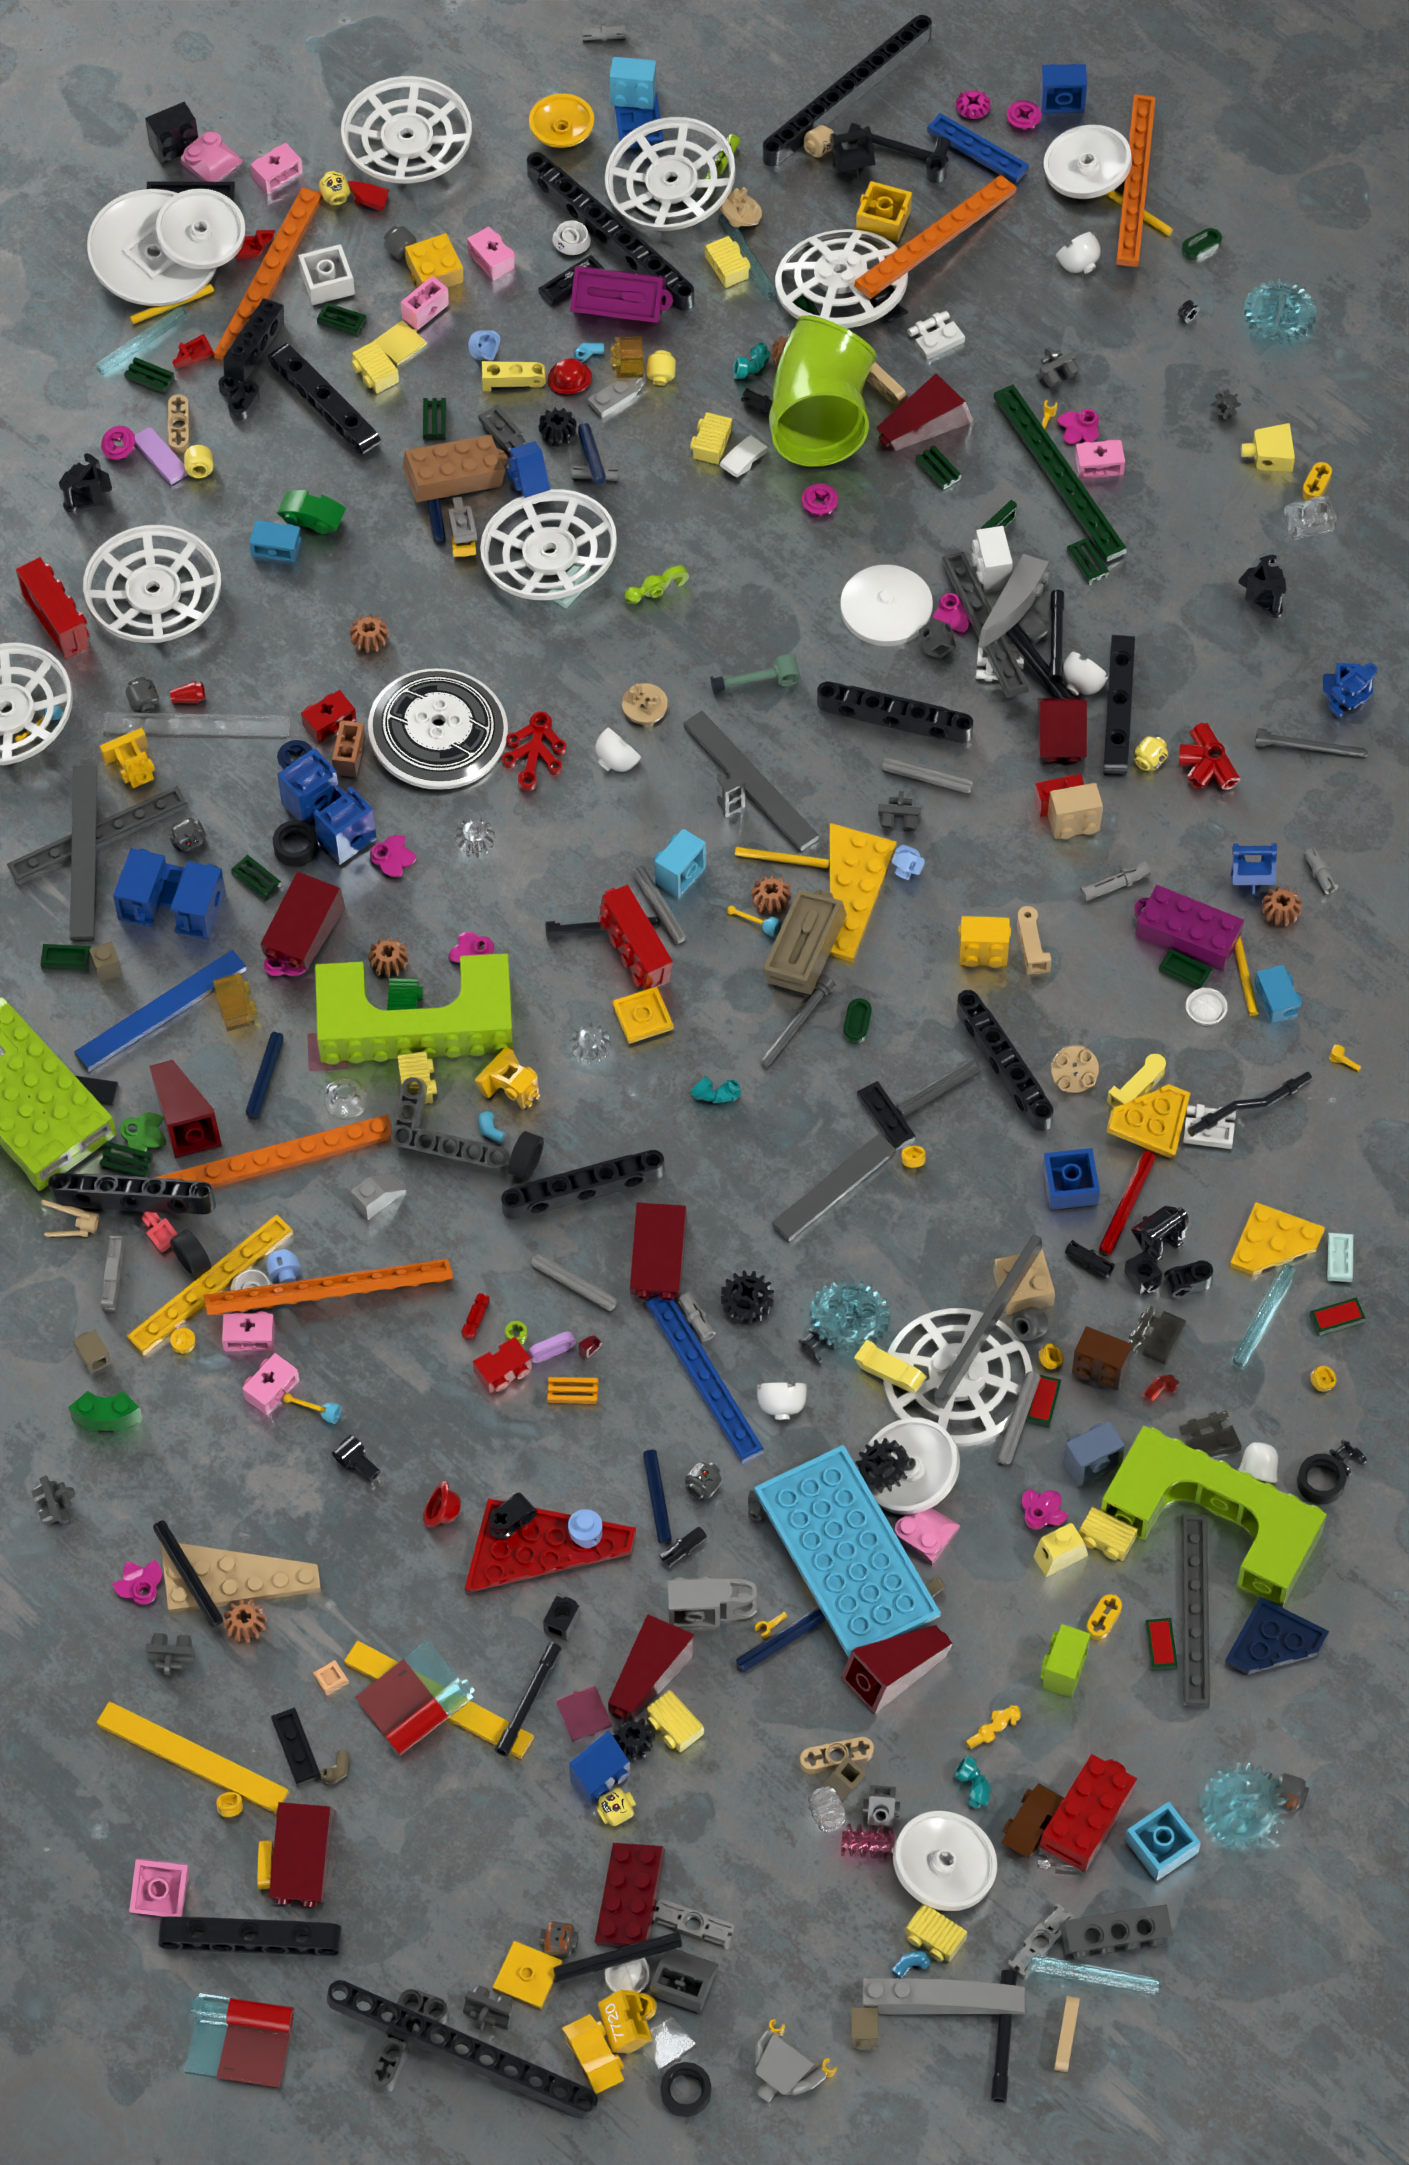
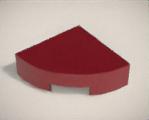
M594 1335L585 1338L578 1344L579 1355L584 1360L588 1359L603 1346V1342Z

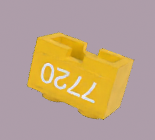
M620 1989L598 2003L601 2013L600 2017L608 2035V2043L614 2053L630 2054L653 2040L647 2021H642L640 2016L643 2008L637 1991Z

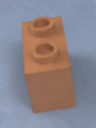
M340 720L332 756V766L336 770L337 775L357 778L365 742L364 723Z

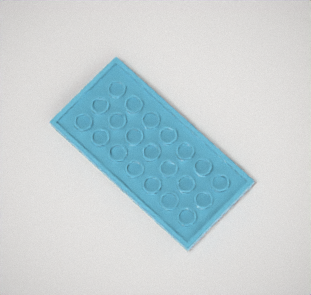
M844 1445L754 1487L757 1498L848 1658L852 1650L857 1647L906 1634L941 1616L940 1610Z

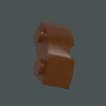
M1039 1783L1033 1790L1028 1789L1021 1800L1023 1805L1014 1820L1010 1818L1003 1828L1002 1832L1006 1835L1002 1843L1030 1858L1038 1849L1042 1834L1064 1797Z

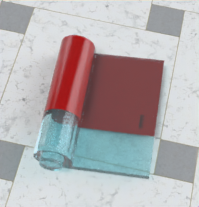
M426 1640L355 1696V1698L401 1756L474 1698L471 1693L475 1690L466 1678L461 1681L431 1642Z
M200 1993L198 1998H193L191 2014H195L196 2023L185 2074L279 2088L293 2027L295 2008Z

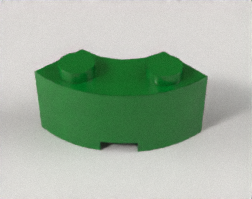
M291 490L285 493L277 514L287 524L309 527L322 535L337 530L346 510L344 506L324 495H321V498L308 495L309 491Z
M87 1391L69 1406L72 1420L81 1427L94 1432L113 1430L114 1432H120L133 1427L143 1420L140 1407L124 1391L111 1397H99Z

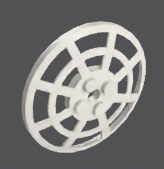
M401 76L382 80L367 87L350 102L341 122V137L348 157L363 172L386 182L417 183L446 173L462 159L472 138V121L464 101L449 87L428 78ZM410 87L409 99L395 100L383 105L376 96L387 90ZM419 88L436 92L447 98L449 102L439 109L431 103L418 100ZM369 100L375 111L367 118L363 128L350 124L356 111L363 103ZM408 106L406 113L392 116L388 112L391 109ZM419 107L430 111L434 115L427 120L425 117L416 114V109ZM455 107L460 111L464 119L466 133L453 135L452 126L447 115ZM381 116L385 121L381 131L370 130L373 122ZM441 121L445 127L446 136H433L432 127ZM348 132L361 136L366 156L358 159L354 156L349 145ZM407 133L413 135L410 138L402 137L404 134ZM368 138L381 140L383 148L373 152ZM464 142L461 151L454 159L446 165L440 162L447 154L452 143ZM432 144H444L436 157L427 152ZM389 154L399 158L398 166L388 164L382 161L381 158ZM421 157L426 162L418 166L407 167L408 159ZM375 162L385 169L396 171V175L382 174L370 169L365 164ZM431 166L436 169L427 174L404 177L405 172H416Z
M686 117L657 119L634 129L617 144L606 165L605 186L610 202L615 210L630 223L654 231L684 229L707 219L725 202L735 181V159L725 137L709 124ZM679 128L677 140L663 141L651 146L644 137L658 130ZM688 129L702 132L717 143L710 150L706 151L701 146L686 141ZM637 141L643 152L633 161L629 171L616 167L623 153ZM676 148L674 155L659 158L656 152L664 149ZM723 149L729 162L730 175L729 178L717 179V168L713 157ZM684 150H692L701 155V157L692 163V161L683 156ZM646 158H649L652 164L646 174L637 173L636 171ZM707 163L710 168L711 179H698L697 170ZM614 176L626 179L627 192L631 200L621 204L617 202L613 189ZM669 177H677L674 182L666 181ZM633 182L646 183L648 192L637 197L634 192ZM727 186L722 196L712 207L706 211L701 208L710 198L716 187ZM696 188H708L704 196L697 203L691 198ZM655 199L662 204L658 212L649 209L643 203ZM683 201L688 207L678 212L668 213L671 204ZM637 207L645 214L657 217L654 224L646 223L631 217L625 211ZM692 212L697 216L681 223L664 225L666 218H677Z
M852 229L833 230L809 237L792 248L778 266L775 276V287L781 305L797 320L802 315H811L832 321L847 329L873 322L891 311L902 299L906 291L908 272L891 284L896 289L890 297L879 306L873 308L868 297L854 287L855 280L869 271L866 262L878 259L880 263L885 257L898 250V248L884 237L871 232ZM850 236V238L832 239V240H828V241H825V242H822V241H821V240H825V239H829V238H834V237ZM859 239H870L881 243L889 249L878 250L870 243ZM847 243L844 250L831 251L827 247L833 244ZM809 245L814 246L805 252L798 262L788 263L802 249ZM856 245H860L871 252L860 255L853 250ZM817 250L823 255L817 262H805ZM795 270L794 278L798 288L789 295H786L782 286V272ZM801 270H814V278L803 283ZM839 270H844L842 273H836ZM818 285L827 292L826 297L819 296L811 292L810 289ZM853 292L855 295L849 298L835 299L836 294ZM803 294L811 301L823 305L821 315L808 313L797 307L793 301ZM860 303L865 311L862 314L849 317H830L832 306H847Z
M550 489L524 498V496L516 498L503 506L491 518L481 538V559L485 571L491 580L506 592L531 600L560 599L588 588L607 571L616 553L617 534L612 517L596 500L575 491ZM546 501L569 502L565 514L546 513L537 515L532 505ZM577 505L585 506L596 513L603 523L591 529L587 523L574 516ZM524 508L528 519L516 526L509 535L497 530L507 517ZM561 521L559 527L543 528L541 522ZM570 524H574L583 530L585 534L575 539L567 530ZM532 526L534 532L525 541L516 539L524 530ZM608 530L611 541L608 558H596L598 550L596 537ZM492 538L504 543L502 551L504 564L491 566L489 563L488 552ZM590 541V556H578L577 547ZM511 547L521 549L524 559L510 562ZM555 549L553 553H545L547 550ZM573 564L584 565L579 572L568 577L565 570ZM591 566H602L583 583L576 586L572 583L582 577ZM528 567L535 573L528 580L519 575L515 570ZM508 572L515 580L526 586L522 590L510 587L499 580L495 573ZM556 574L560 580L553 583H539L544 575ZM562 586L565 588V590L559 592L531 593L535 588L551 589Z
M144 525L123 531L107 540L98 548L86 567L83 578V592L91 615L100 626L111 634L132 642L160 643L188 634L209 617L219 600L221 572L214 553L197 536L173 526ZM152 536L172 537L188 544L181 554L166 549H153ZM143 537L144 550L130 554L120 562L110 554L118 546ZM195 549L200 551L208 560L213 575L200 579L197 569L188 560ZM154 557H166L175 560V562L169 568L164 565L155 564ZM145 558L146 565L136 569L134 572L126 567L134 561ZM104 560L113 568L107 578L105 591L91 590L94 573L101 561ZM182 566L190 572L193 581L180 583L177 573ZM119 574L127 579L125 590L112 591L114 582ZM215 583L213 599L206 611L201 613L194 610L200 600L201 588ZM152 586H156L159 588V590L154 593L147 591ZM194 590L193 599L189 606L178 602L181 592ZM92 599H106L110 610L118 619L108 625L98 615ZM127 599L132 608L125 614H122L116 607L114 600ZM170 609L181 613L174 619L162 622L161 614ZM139 613L152 615L153 624L140 623L132 619ZM186 617L195 620L181 630L163 635V628L173 626ZM127 624L138 629L153 630L154 636L131 635L121 632L119 629Z
M24 643L0 644V677H2V684L0 685V735L3 736V745H0V752L2 751L0 765L23 761L44 750L63 730L72 709V684L62 664L51 653L42 648ZM9 654L30 655L43 660L36 672L26 668L11 667ZM51 666L58 672L66 688V693L54 697L50 685L43 678ZM11 675H21L31 679L23 687L12 683ZM39 684L45 691L47 700L34 702L31 693ZM67 702L64 714L52 733L46 731L45 729L54 712V706ZM12 706V709L9 712H1L4 709V707ZM47 708L45 718L40 726L31 722L35 711ZM23 729L32 733L24 740L13 743V734ZM37 737L43 739L40 744L29 751L12 756V750L29 744Z
M948 1308L922 1315L899 1332L887 1353L913 1367L914 1365L927 1367L929 1380L922 1383L916 1393L907 1392L898 1399L894 1393L892 1383L883 1380L887 1401L894 1414L901 1420L912 1418L903 1407L916 1400L925 1410L939 1417L938 1424L945 1430L949 1420H970L980 1417L986 1430L970 1435H950L957 1446H972L995 1439L1006 1432L1012 1413L1002 1422L995 1425L989 1412L1002 1401L1007 1391L1019 1396L1022 1387L1010 1381L1011 1369L1006 1354L1019 1350L1025 1365V1376L1026 1373L1032 1371L1030 1357L1024 1344L1016 1337L1013 1330L998 1320L996 1326L1007 1333L1013 1342L1000 1345L989 1334L986 1341L993 1346V1349L984 1353L978 1352L947 1405L942 1409L930 1403L923 1394L932 1389L935 1392L937 1391L984 1313L965 1308ZM946 1315L971 1316L968 1325H948L936 1328L930 1320ZM919 1324L924 1327L927 1334L917 1341L910 1354L895 1352L899 1343L908 1332ZM965 1332L962 1343L951 1344L946 1342L942 1334ZM933 1339L939 1349L932 1358L919 1356L918 1353L929 1340ZM1000 1357L1003 1366V1378L989 1374L987 1362ZM986 1383L998 1387L999 1390L988 1403L984 1404L979 1394L985 1388ZM971 1400L975 1407L971 1411H952L954 1401Z

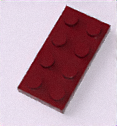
M613 1843L594 1941L597 1945L626 1947L649 1940L665 1855V1848L663 1846Z

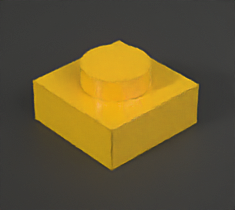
M451 536L453 557L476 555L475 541L455 543L454 537Z

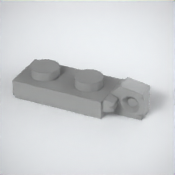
M640 369L632 373L631 376L627 374L589 397L588 404L603 418L637 396L641 386L647 382L646 374Z
M462 497L453 498L454 508L448 509L454 542L467 543L477 540L471 506L464 507Z

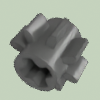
M1229 390L1224 391L1223 395L1217 393L1215 395L1217 401L1211 404V406L1215 407V415H1223V419L1228 418L1229 413L1235 416L1237 414L1235 408L1241 406V403L1237 401L1238 394L1232 395Z

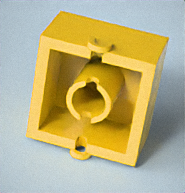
M870 181L865 195L862 194L860 199L861 205L856 216V230L871 232L885 239L898 242L912 209V192Z
M447 233L405 247V259L411 272L410 277L412 282H416L418 287L431 276L447 288L463 282V266Z
M962 916L961 925H958V935H960L959 965H966L968 967H1007L1009 937H1011L1010 918Z

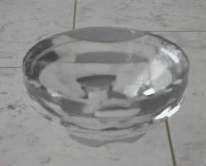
M343 1077L336 1079L327 1086L324 1093L326 1110L338 1119H352L359 1116L365 1110L368 1103L365 1087L354 1078ZM348 1087L352 1090V1093L348 1097H341L338 1095L339 1089Z

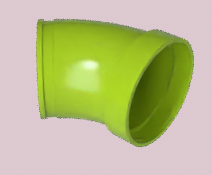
M802 315L798 318L778 363L773 386L772 407L769 414V424L774 446L784 458L803 466H826L848 458L864 443L869 430V421L865 402L861 394L865 381L871 371V366L877 359L875 350L865 340L850 330L820 317Z

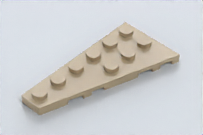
M161 1543L169 1614L199 1610V1605ZM178 1543L216 1607L231 1605V1603L239 1604L240 1599L247 1603L251 1599L253 1601L321 1592L318 1564Z

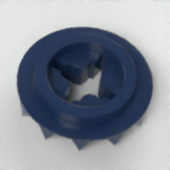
M289 741L283 744L278 751V764L285 769L296 761H292L293 755L296 757L300 755L301 758L313 748L305 741Z

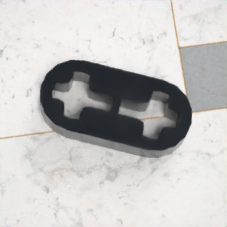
M246 381L242 383L228 404L229 415L232 419H245L259 400V386L255 382Z

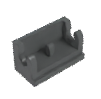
M732 764L726 766L729 775L728 780L723 779L720 773L717 774V781L722 787V797L717 796V803L723 810L725 818L745 808V781Z

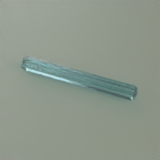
M720 214L718 222L727 236H730L732 242H737L742 257L748 259L751 266L749 271L767 298L775 296L776 287L740 230L730 225L729 220L723 214Z
M179 306L96 364L97 371L101 375H105L188 317L186 309L183 306Z
M1289 1264L1282 1266L1232 1358L1234 1365L1240 1368L1245 1366L1294 1276L1295 1267Z
M1033 1955L1030 1964L1032 1971L1155 1995L1159 1993L1161 1987V1980L1038 1955Z

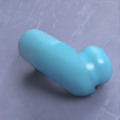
M582 343L574 351V358L584 362L592 354H604V343Z
M490 1111L481 1113L478 1117L480 1133L501 1144L505 1139L506 1133L494 1128L493 1113Z

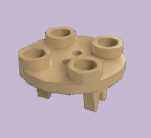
M742 187L741 191L735 188L733 193H730L725 202L719 207L722 214L729 220L730 225L736 228L741 227V225H758L762 217L760 205L746 195L747 189L745 187Z
M636 683L622 697L623 714L630 721L641 724L644 727L652 726L664 717L667 711L668 699L665 692L653 684Z
M1070 1045L1062 1048L1055 1055L1051 1063V1075L1053 1081L1061 1090L1079 1093L1087 1090L1089 1087H1093L1096 1083L1099 1064L1096 1056L1088 1048L1081 1045Z

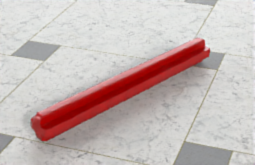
M1149 1151L1143 1152L1099 1246L1101 1253L1111 1255L1155 1161L1156 1156L1154 1153Z

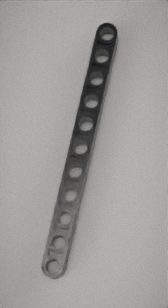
M926 15L914 17L763 142L762 158L765 165L774 167L782 163L804 145V136L808 131L820 125L827 126L928 43L932 32L931 18Z
M337 1980L329 1986L327 2004L337 2012L578 2118H589L595 2112L598 2097L593 2090L346 1981ZM335 1991H342L345 1993L346 1998L336 2000L332 1994ZM364 2001L369 2003L371 2008L367 2011H361L358 2009L357 2004ZM385 2012H390L395 2016V2020L387 2022L383 2020L381 2015ZM415 2023L419 2026L420 2030L415 2033L409 2032L406 2025ZM440 2034L443 2036L444 2041L442 2043H434L430 2036ZM465 2045L469 2052L459 2054L455 2050V2046ZM483 2055L490 2056L493 2063L491 2065H484L479 2058ZM513 2066L518 2071V2074L509 2076L505 2073L504 2068ZM538 2077L542 2081V2085L539 2087L532 2086L529 2083V2078ZM555 2088H563L567 2096L563 2098L557 2097L553 2090ZM582 2098L588 2099L591 2107L582 2108L578 2104V2100Z

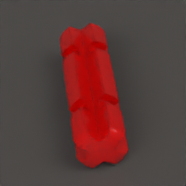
M477 1294L474 1300L475 1304L472 1305L466 1319V1324H464L461 1331L464 1338L473 1339L475 1337L476 1329L479 1327L485 1309L490 1302L489 1296L486 1294Z

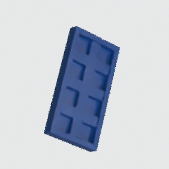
M657 92L653 109L614 106L619 142L634 129L645 123L660 119ZM662 130L644 136L651 146L664 141ZM636 141L629 148H639L640 145Z

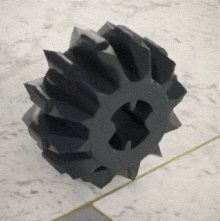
M554 407L552 412L546 410L545 415L540 416L538 428L544 441L549 440L551 445L554 442H558L561 446L562 441L569 443L570 437H575L577 422L573 418L572 412H566L565 408L557 410Z
M633 1716L630 1717V1722L628 1723L626 1720L621 1719V1726H614L613 1737L626 1757L631 1755L633 1762L638 1754L640 1757L645 1758V1751H652V1742L655 1741V1735L651 1733V1724L645 1725V1719L643 1718L635 1722V1717Z

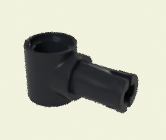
M942 137L937 138L934 153L926 160V176L930 182L939 183L946 177V155L950 145V140L944 138L943 142Z
M349 1435L331 1452L341 1466L344 1468L349 1466L352 1469L356 1468L370 1482L374 1481L380 1474V1469L368 1460L366 1453H364V1446L353 1435Z

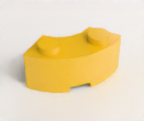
M591 2014L562 2028L574 2057L580 2063L584 2077L596 2094L624 2081L620 2071L624 2069L623 2063L618 2054L613 2055L604 2038L607 2033L601 2021L596 2022Z

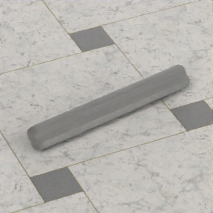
M885 757L882 763L883 771L964 793H970L973 786V781L970 779Z
M643 866L635 868L633 876L675 944L684 942L686 940L685 933L647 870Z
M536 1253L532 1258L531 1265L599 1306L608 1311H612L616 1307L617 1299L554 1261L540 1253Z
M1030 1371L1026 1373L996 1458L1001 1464H1010L1041 1378L1035 1372Z

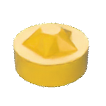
M919 1146L904 1148L901 1152L902 1163L911 1168L922 1166L926 1162L925 1150Z
M179 1328L171 1334L170 1342L175 1352L186 1354L194 1349L196 1339L190 1329Z
M1050 1343L1039 1350L1040 1362L1047 1369L1054 1370L1062 1365L1064 1356L1058 1346Z
M1319 1366L1312 1371L1310 1380L1315 1389L1327 1392L1335 1386L1336 1375L1331 1368Z
M226 1792L221 1794L216 1800L217 1811L221 1816L233 1817L238 1815L243 1809L242 1797L238 1793Z
M639 1993L643 2008L640 2016L642 2021H648L656 2012V2001L650 1995Z

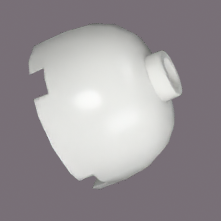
M1087 232L1071 241L1072 244L1068 247L1063 246L1055 255L1064 269L1070 273L1084 272L1087 274L1096 268L1095 263L1100 258L1101 248L1093 232Z
M1071 652L1063 664V680L1068 685L1066 689L1075 696H1078L1079 693L1093 695L1100 691L1109 679V677H1105L1107 673L1087 658L1086 661L1079 659L1081 654Z
M609 727L597 739L595 749L600 758L598 763L607 771L613 769L617 772H626L631 770L642 758Z
M782 1382L757 1385V1399L761 1409L767 1414L775 1415V1420H790V1415L799 1413L806 1403L807 1384L795 1383V1386H792V1384Z

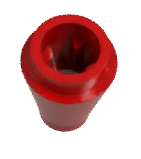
M193 681L170 690L172 703H200L206 699L203 683Z

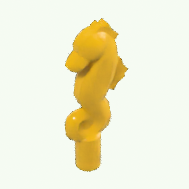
M1010 1705L1009 1708L1002 1711H993L992 1723L982 1725L976 1735L965 1741L967 1747L971 1750L982 1742L989 1743L995 1739L994 1732L1002 1731L1010 1720L1011 1725L1016 1726L1017 1720L1021 1718L1020 1707L1018 1705Z

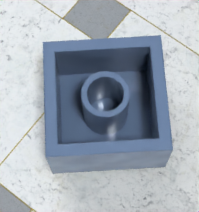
M1110 1421L1104 1424L1098 1423L1092 1426L1088 1432L1082 1435L1076 1434L1068 1439L1065 1445L1063 1464L1079 1488L1119 1468L1123 1462L1125 1444Z

